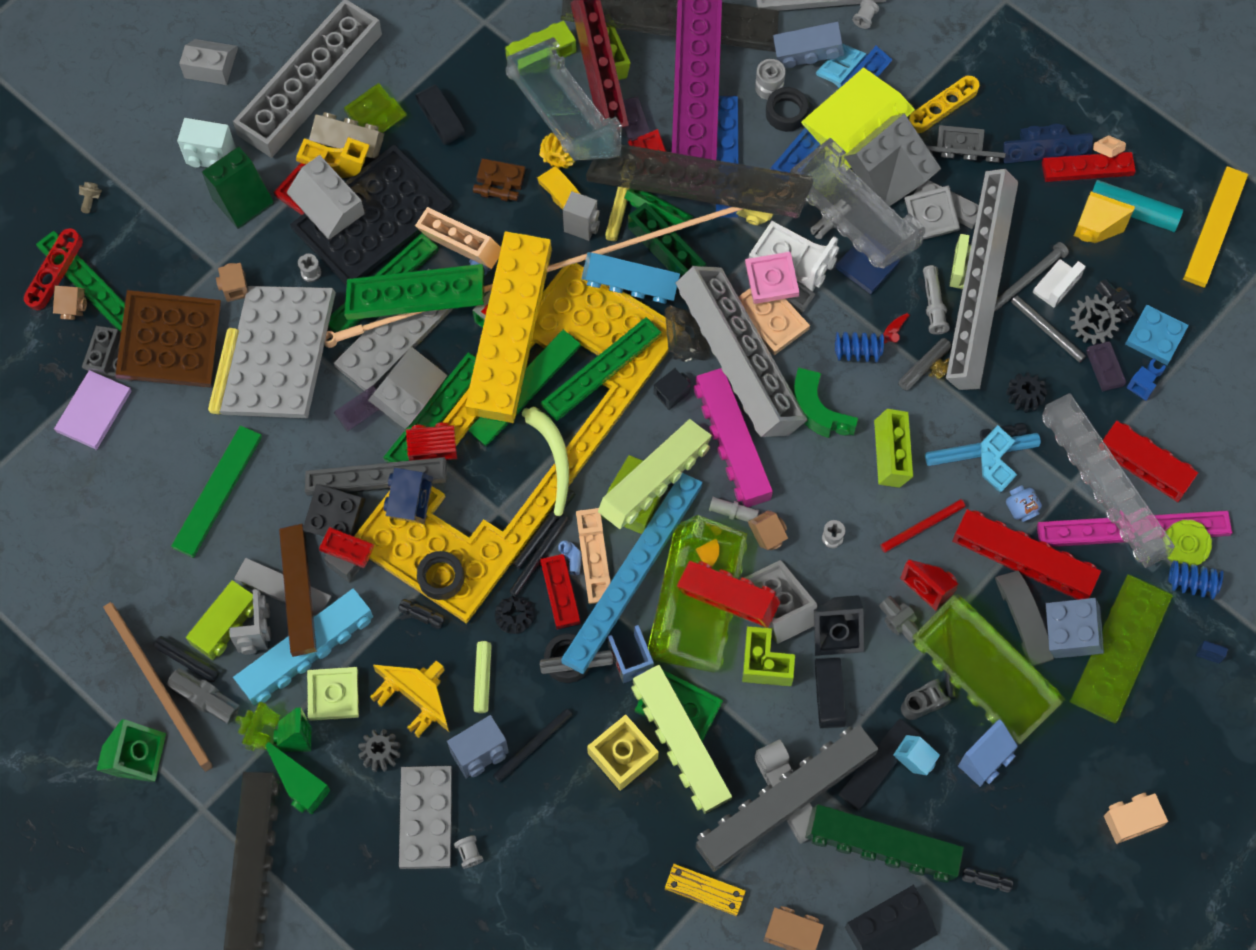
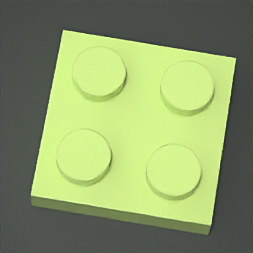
M357 667L307 670L309 721L359 717Z

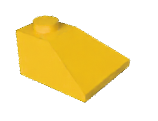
M1090 192L1074 236L1085 242L1098 243L1123 233L1135 206Z

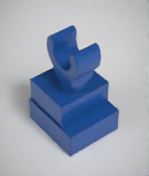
M1155 358L1150 361L1147 369L1142 366L1127 386V389L1147 401L1156 387V384L1153 383L1154 380L1162 375L1166 368L1165 365L1161 369L1154 368Z

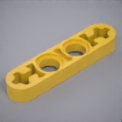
M965 76L912 112L909 121L916 132L922 133L975 97L979 89V81L973 76ZM965 85L968 86V87H969V86H973L972 89H971V88H967V89L964 90ZM948 95H955L958 101L952 103L946 97ZM936 106L941 109V113L933 114L929 109ZM915 119H916V121H920V120L923 119L922 124L919 123V122L915 124V123H914V122H915Z

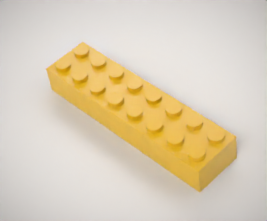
M506 231L504 233L465 405L468 415L510 423L515 421L552 252L550 239Z

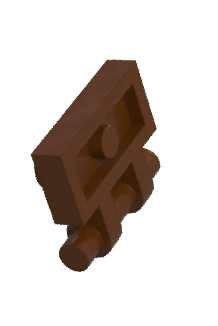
M482 159L477 174V182L484 184H474L473 193L481 194V197L489 198V196L501 198V201H517L519 192L511 190H521L526 169L524 166ZM492 185L503 187V189L493 188Z

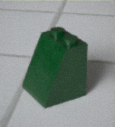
M239 146L202 171L212 200L237 229L274 205V201L253 162Z

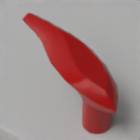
M908 313L898 317L889 324L883 334L884 343L897 342L899 340L898 333L903 323L910 317Z

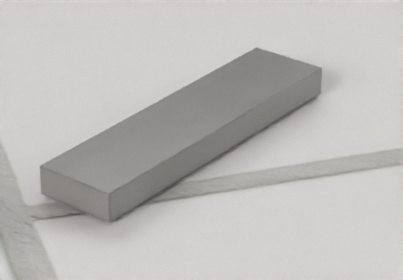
M245 558L234 578L235 581L252 589H259V592L286 603L283 574ZM311 587L313 616L318 615L329 606L332 596Z

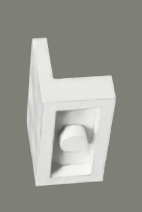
M1059 260L1034 288L1033 293L1055 308L1081 278L1086 266L1078 261L1072 268L1062 260Z

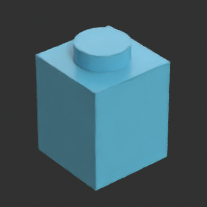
M910 735L905 736L893 754L912 773L928 775L934 769L935 762L940 756L921 737Z

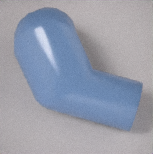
M564 540L558 545V550L569 561L568 573L579 575L582 553L572 542Z

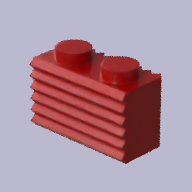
M442 422L437 423L435 427L414 425L411 429H406L409 461L443 457L446 460L457 459L454 425Z

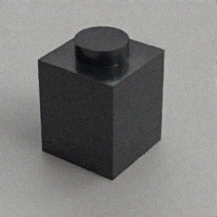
M674 368L654 384V395L670 410L690 394L691 382L685 373H680Z

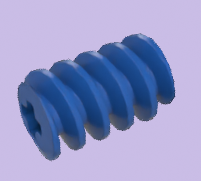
M836 332L835 354L838 361H841L843 355H846L847 361H850L852 355H855L857 362H859L861 356L864 355L866 362H869L871 356H874L875 362L878 363L880 356L883 354V333L880 334L877 340L875 333H871L869 339L866 333H862L859 339L857 333L853 332L849 339L847 332H843L841 338L839 333Z
M1173 560L1168 575V583H1171L1172 591H1175L1178 585H1180L1182 593H1185L1188 587H1190L1191 595H1195L1199 589L1201 590V597H1205L1207 592H1210L1211 599L1213 600L1219 593L1223 581L1222 570L1217 574L1216 569L1212 568L1208 572L1207 567L1202 566L1198 571L1197 565L1194 564L1188 569L1187 563L1182 562L1179 566L1176 560Z

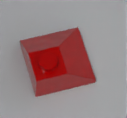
M910 559L906 562L900 577L904 583L935 611L955 593L959 585L952 573L945 572L940 567Z

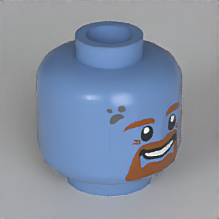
M1023 485L1009 491L1011 496L1006 499V505L1015 520L1021 519L1024 522L1040 514L1039 510L1042 504L1033 488L1024 489Z

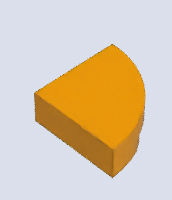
M717 539L695 549L699 559L711 567L715 565L719 556Z

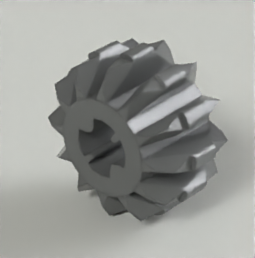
M385 729L381 731L380 735H378L376 730H372L373 737L370 738L368 735H364L363 738L366 743L358 745L359 749L362 750L358 756L364 760L363 765L366 768L372 765L373 772H377L379 766H381L382 770L386 772V764L389 763L394 767L396 763L393 758H400L401 754L397 749L401 745L399 742H394L396 739L394 734L387 736ZM378 747L379 749H384V752L382 754L380 752L376 753L375 749Z

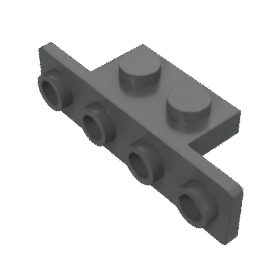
M939 125L937 147L926 146L931 154L932 152L941 153L943 158H955V155H964L963 159L977 160V157H986V162L999 163V160L1004 159L1006 153L982 151L984 129Z

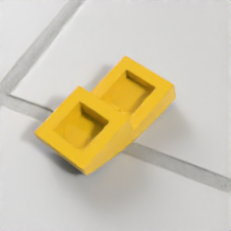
M556 166L537 177L539 184L551 194L553 201L561 209L564 208L571 191L580 194L570 180Z

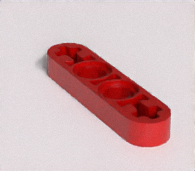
M69 228L61 232L25 292L24 302L33 310H41L47 305L55 291V286L59 285L82 246L83 239L74 229ZM68 238H74V239H75V240L73 241V243H72V242H67V239H68ZM62 247H64L65 249H68V250H69L68 253L65 252V251L62 249ZM60 254L64 255V261L59 265H55V257ZM47 274H52V281L49 284H43V277ZM38 287H42L45 290V292L39 290ZM34 296L40 298L38 302L32 300Z

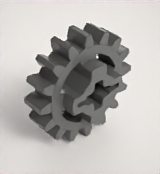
M1095 294L1094 300H1091L1087 295L1085 296V303L1078 300L1077 303L1080 307L1078 309L1072 308L1076 315L1069 319L1075 321L1071 329H1078L1075 336L1078 338L1083 335L1084 343L1092 339V344L1096 345L1097 339H1100L1104 344L1106 336L1111 339L1114 338L1111 333L1112 330L1119 331L1115 323L1121 322V319L1116 318L1115 315L1119 314L1120 310L1112 309L1115 302L1113 301L1108 304L1107 296L1099 300L1098 294ZM1094 304L1102 305L1106 307L1108 310L1103 312L1096 309ZM1087 308L1088 312L1085 318L1080 320L1082 311ZM1092 309L1098 317L1102 316V319L1099 320V330L1094 323H1089V320L1092 319ZM1111 319L1109 328L1104 332L1103 326L1105 322ZM1092 328L1095 330L1096 335L1088 334L1083 329Z

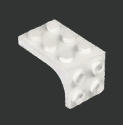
M771 221L750 252L749 258L791 252L797 281L813 292L816 286L820 287L826 277L824 275L826 270H831L836 263L837 258L835 256L839 250L837 246L838 238L833 236L827 246L818 245Z

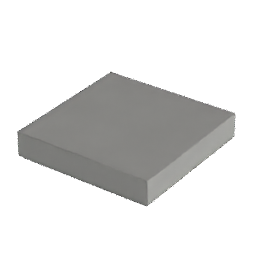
M949 186L904 197L916 242L960 230Z

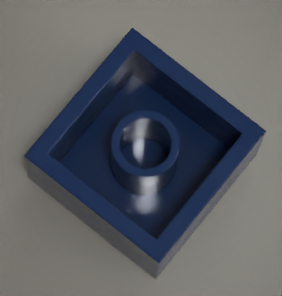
M394 468L393 473H390L388 479V487L391 488L389 497H386L384 501L385 516L400 521L425 525L433 477L419 471Z

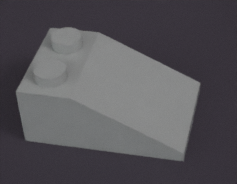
M410 347L369 398V401L406 429L448 375L413 347Z
M781 560L744 577L752 581L756 587L762 588V586H766L776 592L775 595L781 602L768 627L772 628L771 637L777 644L814 626V609L817 608V603Z

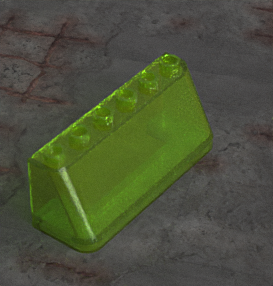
M698 514L678 524L671 542L648 646L653 660L712 673L719 671L724 661L722 654L724 645L728 641L729 635L727 630L733 614L683 595L677 584L689 560L695 563L702 561L695 549L714 539H717L719 544V556L712 569L718 572L720 569L731 573L733 578L738 579L743 570L741 565L742 558L747 550V533Z
M959 594L953 595L912 636L915 640L913 643L915 647L923 654L927 652L933 658L931 661L933 665L941 672L945 670L951 676L949 678L951 683L958 689L962 687L969 694L967 698L976 707L980 705L987 711L985 716L990 722L995 724L1000 719L1013 740L1019 744L1065 700Z

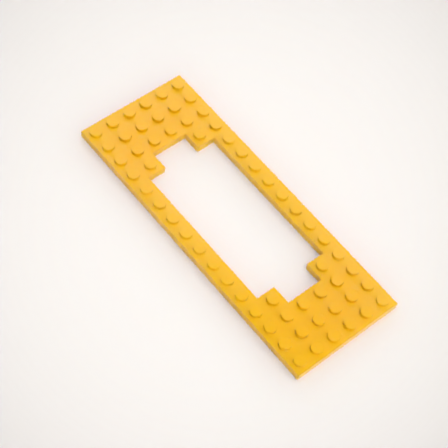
M577 263L562 267L542 293L531 348L535 343L546 348L564 329L583 347L596 355H600L645 317L662 332V336L603 383L610 390L566 447L569 463V485L683 333L681 326L625 292L621 294L609 291L610 286L602 284L600 288L587 286V281L581 280L584 267ZM469 389L443 421L449 425H454L456 446L478 418L477 416L468 415L465 405ZM555 463L504 531L499 530L483 519L470 538L433 514L445 499V494L432 486L425 525L400 521L385 516L384 501L386 497H389V491L354 537L374 544V549L369 558L371 561L467 624L555 506L557 495ZM435 551H446L453 554L460 561L464 572V583L461 590L454 597L446 600H435L428 597L422 592L417 580V568L420 561L427 554ZM446 563L434 564L426 573L427 582L434 588H445L455 578L453 568Z

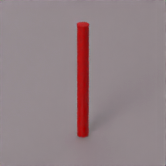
M960 499L880 544L884 553L888 552L965 508L964 501Z

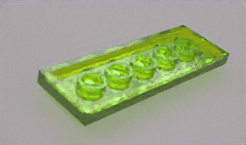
M1127 574L1102 629L1104 654L1090 655L1071 697V703L1116 724L1173 596L1172 594Z

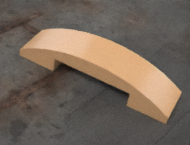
M599 508L576 511L589 604L598 603L611 583L601 514L598 513Z

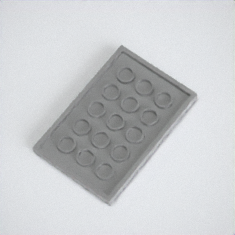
M248 286V293L245 296L238 325V338L220 413L221 415L308 418L336 292L333 288Z

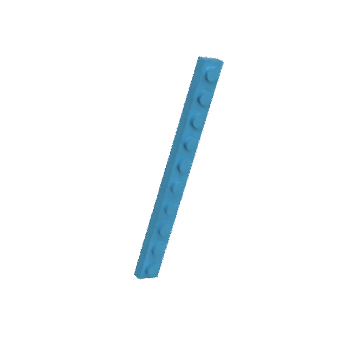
M682 473L678 481L674 483L561 659L562 664L584 674L700 492L703 482Z

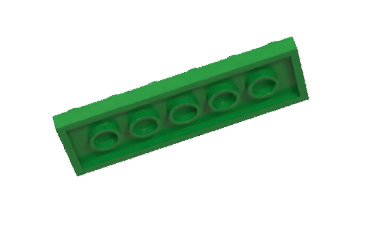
M483 264L347 279L346 319L353 320L484 305Z

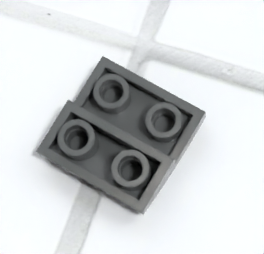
M96 326L82 365L83 369L118 379L115 375L121 337L118 329ZM118 379V380H123V381H128V382H131V381H132V380H128V379Z

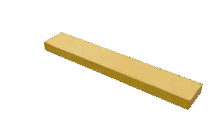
M1228 166L1226 167L1183 280L1205 288L1247 179V173Z

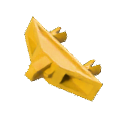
M435 661L428 669L423 667L420 671L413 668L373 665L375 672L384 678L382 685L370 696L374 702L380 698L377 702L382 707L395 691H400L422 711L408 725L407 728L410 732L417 728L415 735L419 738L432 722L439 723L449 732L437 686L440 684L438 678L444 672V667L438 661Z

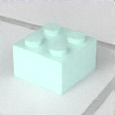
M184 118L177 142L186 164L192 167H209L236 148L228 125Z

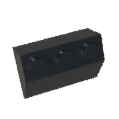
M914 884L847 922L845 926L857 950H912L938 935L928 907Z

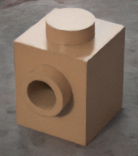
M229 263L224 267L218 268L220 277H216L219 291L223 290L227 302L245 298L246 293H248V287L241 263Z
M55 286L53 313L61 314L60 319L75 320V316H83V311L86 310L87 306L86 298H84L85 289Z
M767 510L748 521L759 546L766 550L777 549L784 540L788 539L785 533L787 527L784 521L778 518L774 512Z

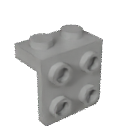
M253 589L254 625L229 628L230 638L238 653L245 655L255 654L258 650H267V641H271L270 626H267L266 618H270L269 603H266L265 595H261L259 589Z

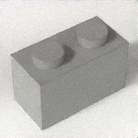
M571 191L563 208L564 232L589 241L592 234L597 233L600 221H598L600 210L597 209V200Z

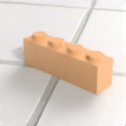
M428 207L415 225L429 239L490 269L493 268L499 258L501 247L491 237Z

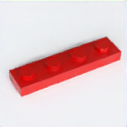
M1122 152L1112 158L1104 154L1050 157L1043 158L1042 160L1045 182L1134 176L1136 172L1132 152Z

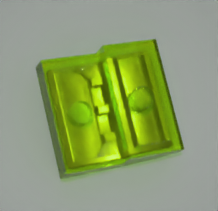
M379 83L343 109L350 119L358 121L357 126L374 125L379 127L378 131L382 133L407 116L397 101L391 98Z

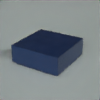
M1203 641L1197 649L1196 656L1220 664L1226 657L1228 649L1208 641Z

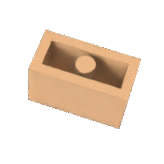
M1142 793L1133 797V802L1124 805L1123 801L1109 806L1110 810L1104 815V818L1116 844L1161 828L1168 822L1156 794L1147 796L1146 793Z

